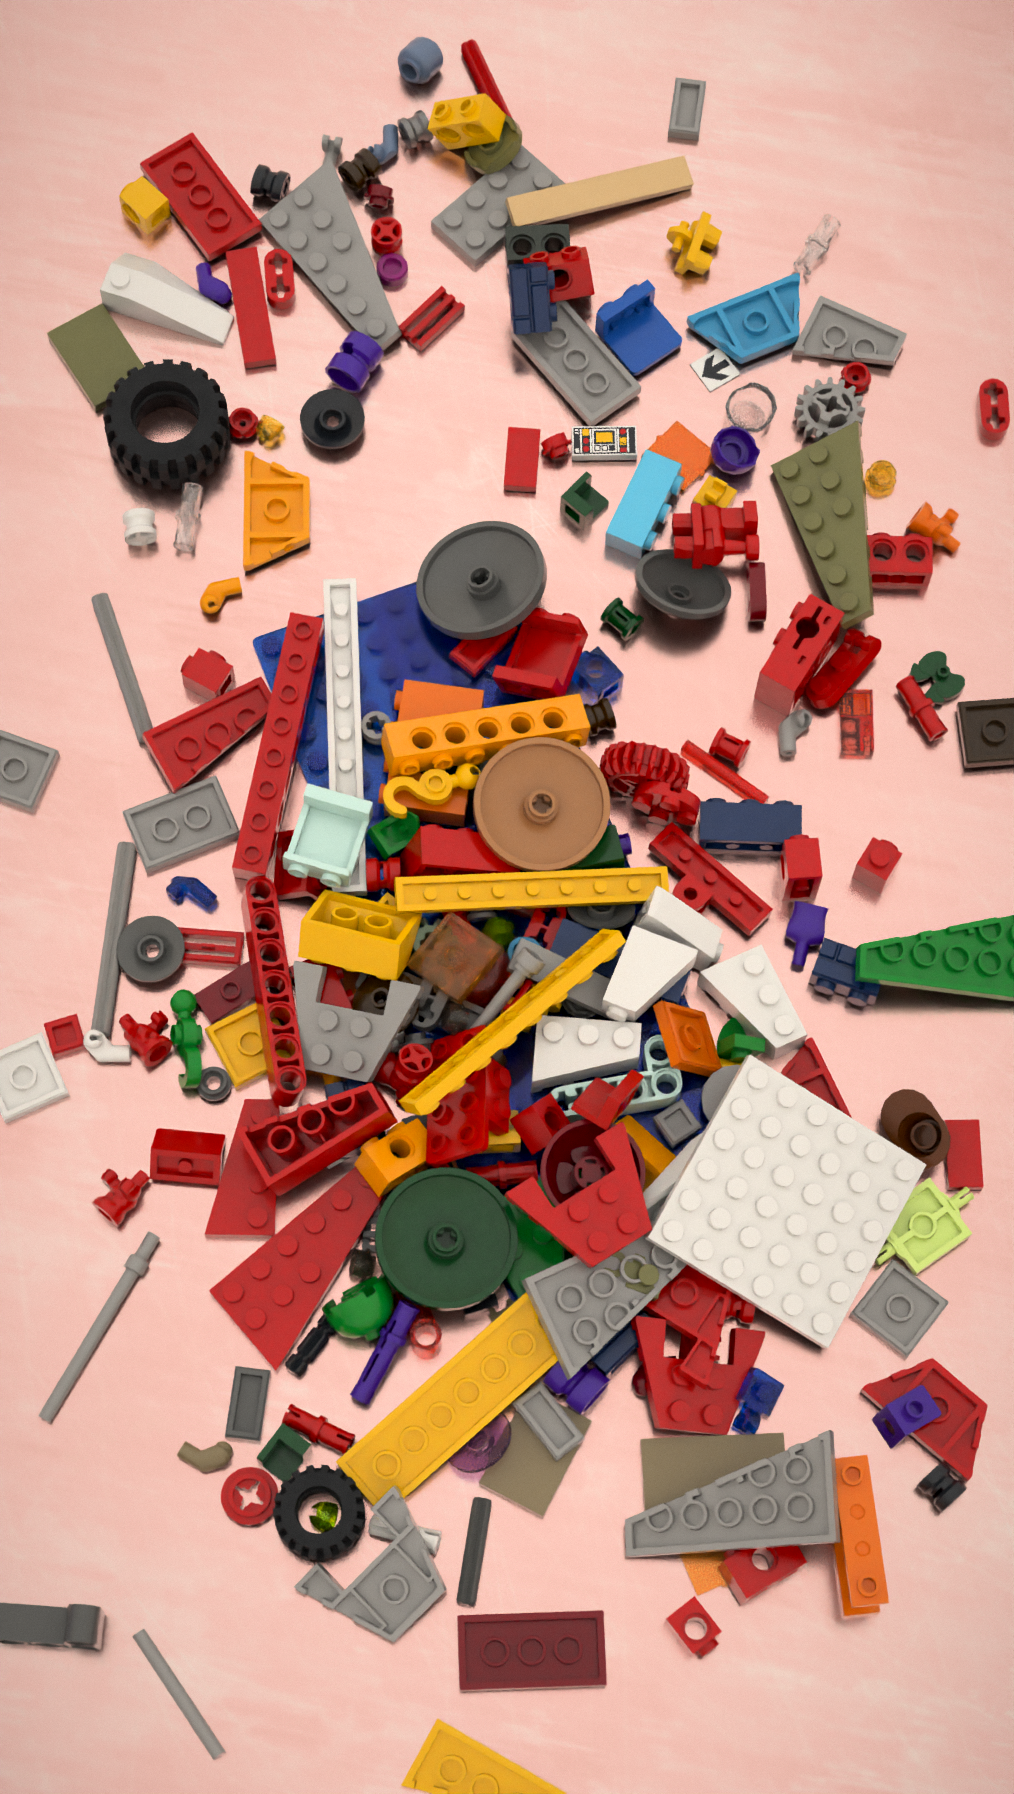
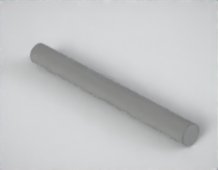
M146 1630L138 1631L132 1638L212 1759L219 1758L226 1751Z

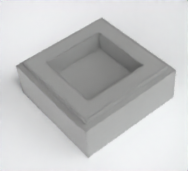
M683 1099L653 1117V1122L672 1148L696 1134L702 1128Z

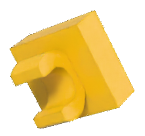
M709 475L692 503H701V507L716 505L720 508H729L736 498L737 490L728 486V483Z

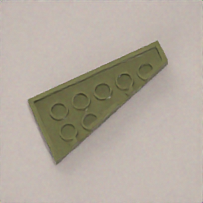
M859 421L770 465L832 606L845 613L841 625L844 630L874 615L872 577L870 576L869 566L870 546L868 545L866 485L863 479L864 457L861 450L862 427Z

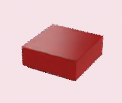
M77 1014L43 1023L54 1058L86 1049Z

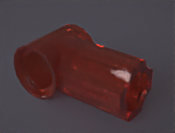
M396 1292L394 1294L395 1309L400 1299L420 1309L407 1333L413 1352L420 1358H434L439 1354L443 1345L441 1327L435 1321L430 1309L419 1306ZM428 1332L432 1333L436 1339L430 1345H422L417 1341L418 1336Z

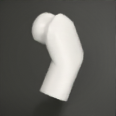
M95 1029L89 1030L84 1035L83 1043L85 1048L98 1062H131L130 1045H113L102 1032Z

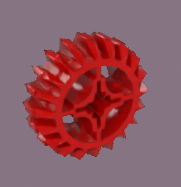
M620 741L618 744H610L608 748H605L599 765V769L610 790L619 792L622 796H628L632 799L636 787L638 788L641 782L660 781L670 783V790L680 793L682 788L687 789L690 778V766L684 758H681L677 753L669 752L668 748H660L656 744L649 745L645 742L636 743L630 741L626 743Z

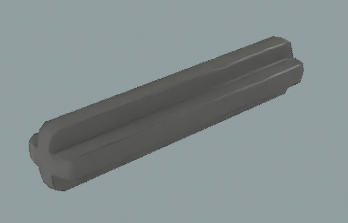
M484 1497L473 1498L457 1593V1603L466 1606H474L476 1604L492 1506V1501Z

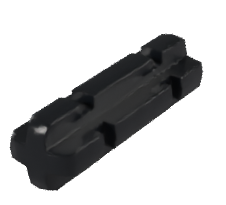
M324 1314L317 1321L318 1326L313 1327L296 1348V1355L292 1354L285 1363L286 1368L298 1377L307 1369L308 1361L312 1362L328 1342L329 1334L333 1335L335 1333V1330L329 1324Z

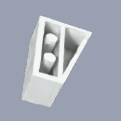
M762 944L699 972L697 985L704 992L707 991L720 1004V1008L726 1014L729 1013L733 1018H736L748 1036L765 1039V1053L772 1060L803 1046L808 1034Z
M543 1015L536 1025L531 1093L563 1084V1086L573 1084L574 1081L590 1077H602L637 1069L642 1023Z

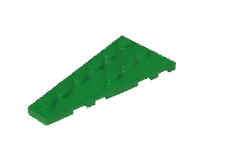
M1014 915L1001 918L993 917L949 926L946 929L919 932L916 935L901 938L898 936L860 944L856 948L855 981L1014 1001Z

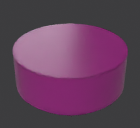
M389 253L383 255L378 260L376 271L381 283L389 287H396L406 281L408 277V263L403 256Z

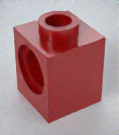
M551 1093L509 1119L532 1155L546 1148L550 1139L561 1128L570 1124Z
M695 1596L664 1621L666 1627L690 1658L697 1653L703 1658L719 1645L716 1638L722 1631ZM690 1621L700 1622L705 1629L704 1637L697 1640L690 1638L685 1632V1625Z

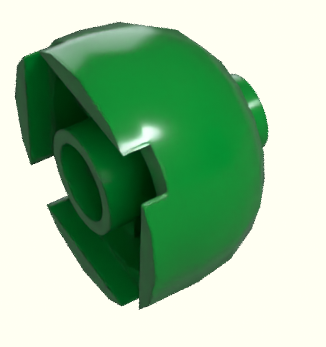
M381 1274L379 1278L377 1276L371 1277L342 1292L343 1296L338 1304L335 1303L334 1299H331L322 1307L327 1321L337 1333L352 1339L365 1336L367 1341H370L380 1336L379 1332L382 1326L392 1317L395 1303L392 1289L384 1274Z

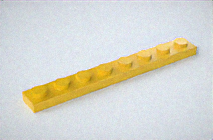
M667 866L395 877L396 914L644 904L656 886L669 892Z
M600 930L400 1099L399 1102L404 1110L420 1116L433 1112L439 1106V1100L448 1093L460 1089L466 1082L465 1078L472 1072L486 1067L492 1060L491 1056L499 1049L512 1045L517 1039L516 1035L525 1027H531L539 1022L543 1017L542 1013L550 1006L557 1005L565 1000L568 996L567 992L576 984L587 981L593 975L592 970L599 964L613 959L618 953L617 949L626 942L620 931Z

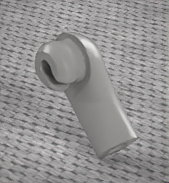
M796 710L779 724L780 754L782 756L797 754L796 737L812 723V715L808 710Z

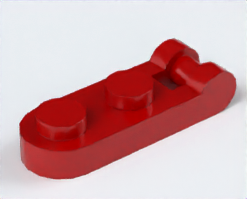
M855 628L849 629L845 634L842 645L808 683L806 695L811 705L815 708L824 709L838 702L878 655L882 647L881 640L872 635L866 637L862 631Z

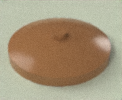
M526 738L501 749L483 768L473 796L474 820L486 846L506 864L526 872L562 871L584 860L600 842L610 816L609 789L597 764L578 747L555 738Z

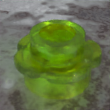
M501 917L490 919L481 931L482 938L487 941L488 946L491 948L503 947L513 940L514 935L512 931L514 925L512 922H507Z

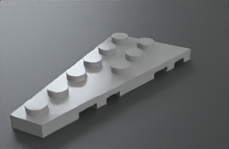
M330 158L264 214L259 221L283 250L291 255L292 260L355 331L369 336L382 350H385L402 333L334 163Z
M645 1234L619 1251L625 1256L621 1262L617 1257L610 1256L590 1269L574 1256L525 1278L521 1282L567 1380H569L687 1264L646 1240ZM634 1259L640 1262L642 1266L645 1264L654 1265L659 1271V1279L654 1284L655 1289L653 1288L646 1295L625 1287L626 1282L630 1284L641 1282L640 1279L627 1277L624 1272L626 1261L633 1262ZM605 1268H609L614 1271L619 1269L620 1276L615 1277V1275L611 1271Z
M827 1430L809 1441L793 1445L784 1452L770 1458L761 1459L718 1478L709 1485L693 1489L685 1493L684 1496L668 1503L659 1504L625 1519L626 1557L840 1543L834 1431Z

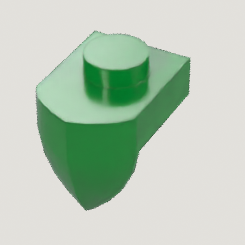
M407 811V817L404 819L390 816L370 827L367 834L384 860L404 850L420 828L419 816Z
M731 1018L725 1023L719 1033L717 1053L719 1058L742 1063L748 1055L756 1057L765 1053V1039L747 1036L737 1019Z

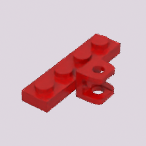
M673 822L649 843L648 849L682 878L674 887L672 895L702 915L712 904L748 936L771 915L773 908Z

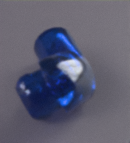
M176 876L170 880L171 884L166 887L167 895L173 900L181 899L184 894L192 895L206 909L218 897L195 877Z

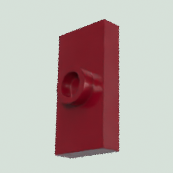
M250 960L194 994L198 1007L210 1025L228 1017L255 1000Z

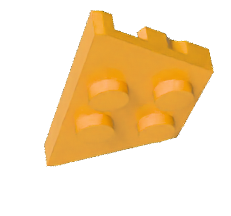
M244 451L243 568L244 571H249L310 543V478L296 471H288L284 466L272 461L270 464L255 457V453L251 451Z

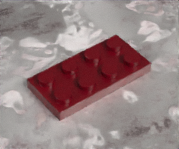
M604 1610L457 1615L460 1692L607 1686Z

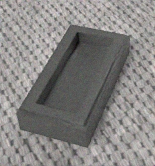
M235 1366L225 1439L261 1443L271 1370Z

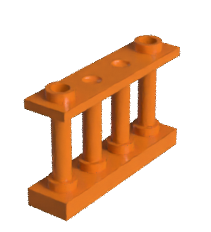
M868 1455L835 1458L840 1543H832L842 1616L846 1618L879 1614V1605L889 1604Z

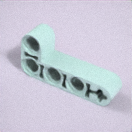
M655 1035L647 1040L643 1051L644 1072H638L644 1076L637 1089L641 1096L638 1099L632 1100L621 1115L666 1108L678 1101L682 1089L680 1070L671 1068L668 1057L665 1060L657 1061L650 1055V1052L654 1049H662L666 1052L662 1035ZM626 1075L604 1078L602 1080L616 1088ZM592 1081L560 1086L550 1092L557 1103L558 1101H564L565 1105L568 1106V1110L563 1112L570 1123L586 1119L574 1112L571 1107L577 1097L583 1093ZM660 1082H669L674 1086L675 1090L672 1093L664 1094L657 1089L656 1085Z

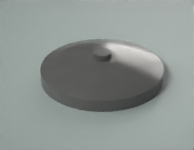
M502 521L472 523L446 535L429 551L421 564L417 576L416 592L418 602L429 622L446 635L465 640L494 637L520 624L536 608L546 587L547 564L538 543L524 529Z

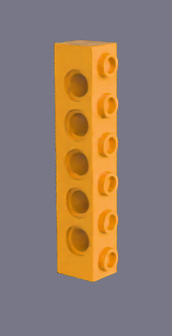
M580 694L385 723L381 745L390 776H410L430 769L446 770L464 763L478 765L485 760H490L497 752L509 744L526 738L548 737L568 742L578 748L586 746L590 724Z

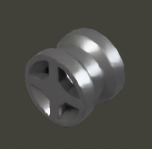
M422 110L414 112L411 118L403 117L397 120L400 135L409 149L416 147L417 143L422 140L428 142L434 138L433 134L427 129L429 120Z

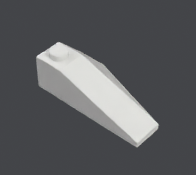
M126 252L110 264L100 288L102 303L109 311L224 346L234 321V316L202 295L157 262Z

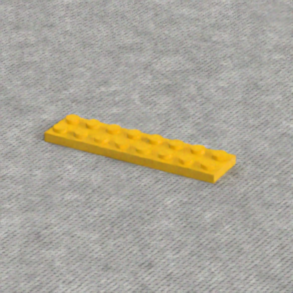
M527 1292L336 1461L345 1474L355 1481L358 1489L373 1506L395 1485L400 1489L405 1498L558 1361Z

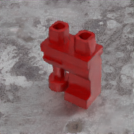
M743 501V507L720 508L716 505L701 507V503H691L690 513H673L674 559H691L692 569H702V563L712 565V567L718 566L724 556L744 554L747 561H758L760 541L759 534H757L758 513L756 501Z

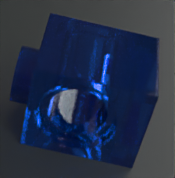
M597 646L591 652L586 650L581 653L572 679L593 703L597 704L599 699L604 697L608 699L623 687L624 674ZM598 670L604 675L600 678H593L588 675V672Z

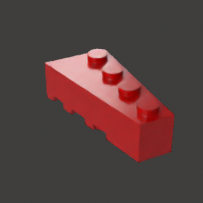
M371 1082L330 1096L328 1100L313 1105L309 1103L298 1107L296 1111L281 1116L274 1115L263 1119L264 1122L252 1126L245 1125L235 1130L267 1187L280 1197L368 1140L398 1123V1120L382 1093Z

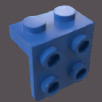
M648 279L640 285L634 284L623 293V296L614 302L608 301L604 303L596 313V334L627 371L634 376L639 375L682 345V337L654 305L656 288Z

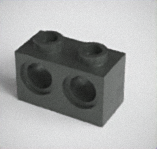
M569 224L505 226L506 270L507 265L524 263L523 258H528L533 253L547 252L549 254L548 251L551 250L560 252L563 248L570 246ZM517 252H526V253H528V254H527V255H518V254H516V253H517ZM557 269L554 271V277L565 274L566 271Z

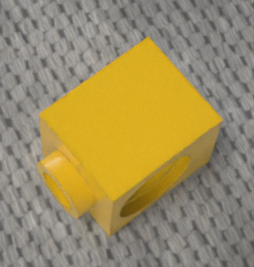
M143 176L134 183H128L119 195L122 213L147 235L171 216L168 199Z

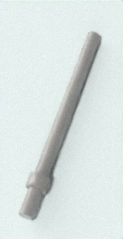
M148 1231L135 1254H130L125 1262V1271L40 1411L38 1417L48 1423L52 1421L138 1276L142 1277L149 1264L146 1261L160 1240V1237Z

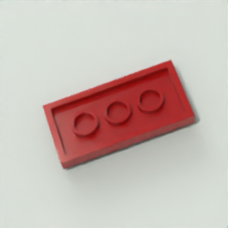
M193 132L140 162L141 171L149 182L168 199L170 210L208 261L213 260L225 251L262 231V223Z

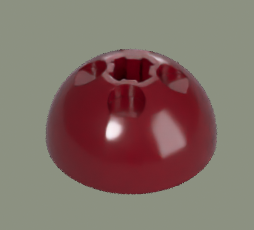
M588 1119L578 1120L561 1128L550 1139L544 1150L540 1165L541 1182L548 1200L554 1207L590 1186L587 1183L593 1184L613 1171L593 1141L606 1130ZM627 1133L643 1191L646 1177L644 1158L635 1140ZM578 1169L581 1170V1178L579 1177L580 1171H578Z

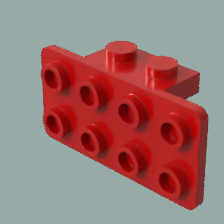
M480 1025L434 1040V1043H431L433 1063L428 1076L486 1028V1026ZM491 1058V1062L486 1067L472 1072L465 1078L466 1082L460 1089L445 1095L439 1100V1106L433 1112L427 1114L426 1162L431 1166H438L485 1151L489 1144V1131L496 1136L509 1133V1118L511 1116L509 1105L510 1071L493 1058Z

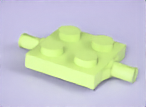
M930 1177L916 1186L887 1237L886 1243L877 1256L879 1258L876 1259L875 1263L880 1266L895 1254L905 1262L916 1276L972 1235V1232L961 1219L959 1209L974 1199L973 1193H969L970 1189L964 1187V1189L949 1198V1196L938 1189Z

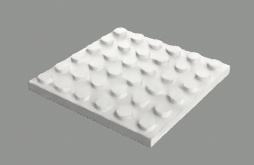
M748 1055L742 1062L651 1225L652 1230L646 1234L645 1239L822 1348H828L926 1164L752 1055Z

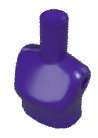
M794 901L793 912L785 934L787 938L796 943L791 964L805 967L809 946L821 945L823 943L825 920L829 908Z

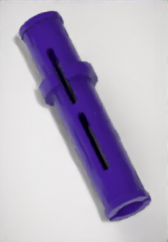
M399 1300L387 1326H382L379 1332L381 1337L350 1393L353 1398L364 1404H371L400 1346H404L407 1342L406 1335L420 1311L418 1307L405 1300Z

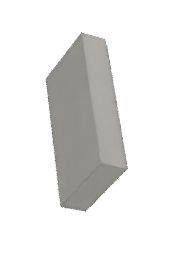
M676 77L668 137L699 141L707 81Z
M539 1382L512 1403V1406L556 1462L585 1440V1437L542 1382Z

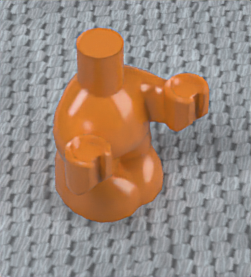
M925 501L906 526V529L913 533L921 534L923 537H932V544L944 546L952 553L961 544V542L950 535L953 530L950 524H953L959 516V513L951 508H948L944 515L939 518L933 513L932 506Z

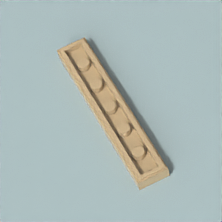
M685 155L507 197L505 204L512 226L542 225L691 189L694 183Z

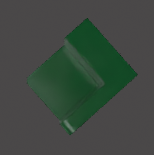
M587 471L561 495L560 511L583 531L609 506V501L591 486L592 475Z
M282 1423L256 1459L259 1465L280 1481L284 1482L285 1479L289 1481L292 1478V1473L301 1467L313 1451L312 1445Z

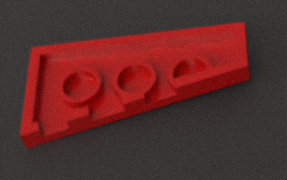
M261 676L143 732L142 738L174 794L266 718L271 692Z
M245 1099L236 1128L264 1122L263 1119L274 1115L280 1116V1105L276 1104L272 1099ZM235 1130L204 1235L205 1238L270 1239L276 1234L277 1195L267 1187Z

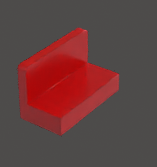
M632 1069L616 1088L596 1077L574 1101L571 1109L607 1131L631 1103L644 1076Z
M163 1128L156 1129L150 1153V1179L219 1186L222 1170V1153L226 1135Z

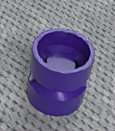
M350 331L339 347L340 352H336L325 367V372L340 388L352 393H359L370 377L369 371L375 370L383 358L384 352L369 336L357 331Z
M557 1361L545 1376L543 1383L556 1395L565 1394L566 1403L581 1416L599 1398L611 1380L598 1368L589 1369L587 1363L571 1379L567 1380L559 1361Z

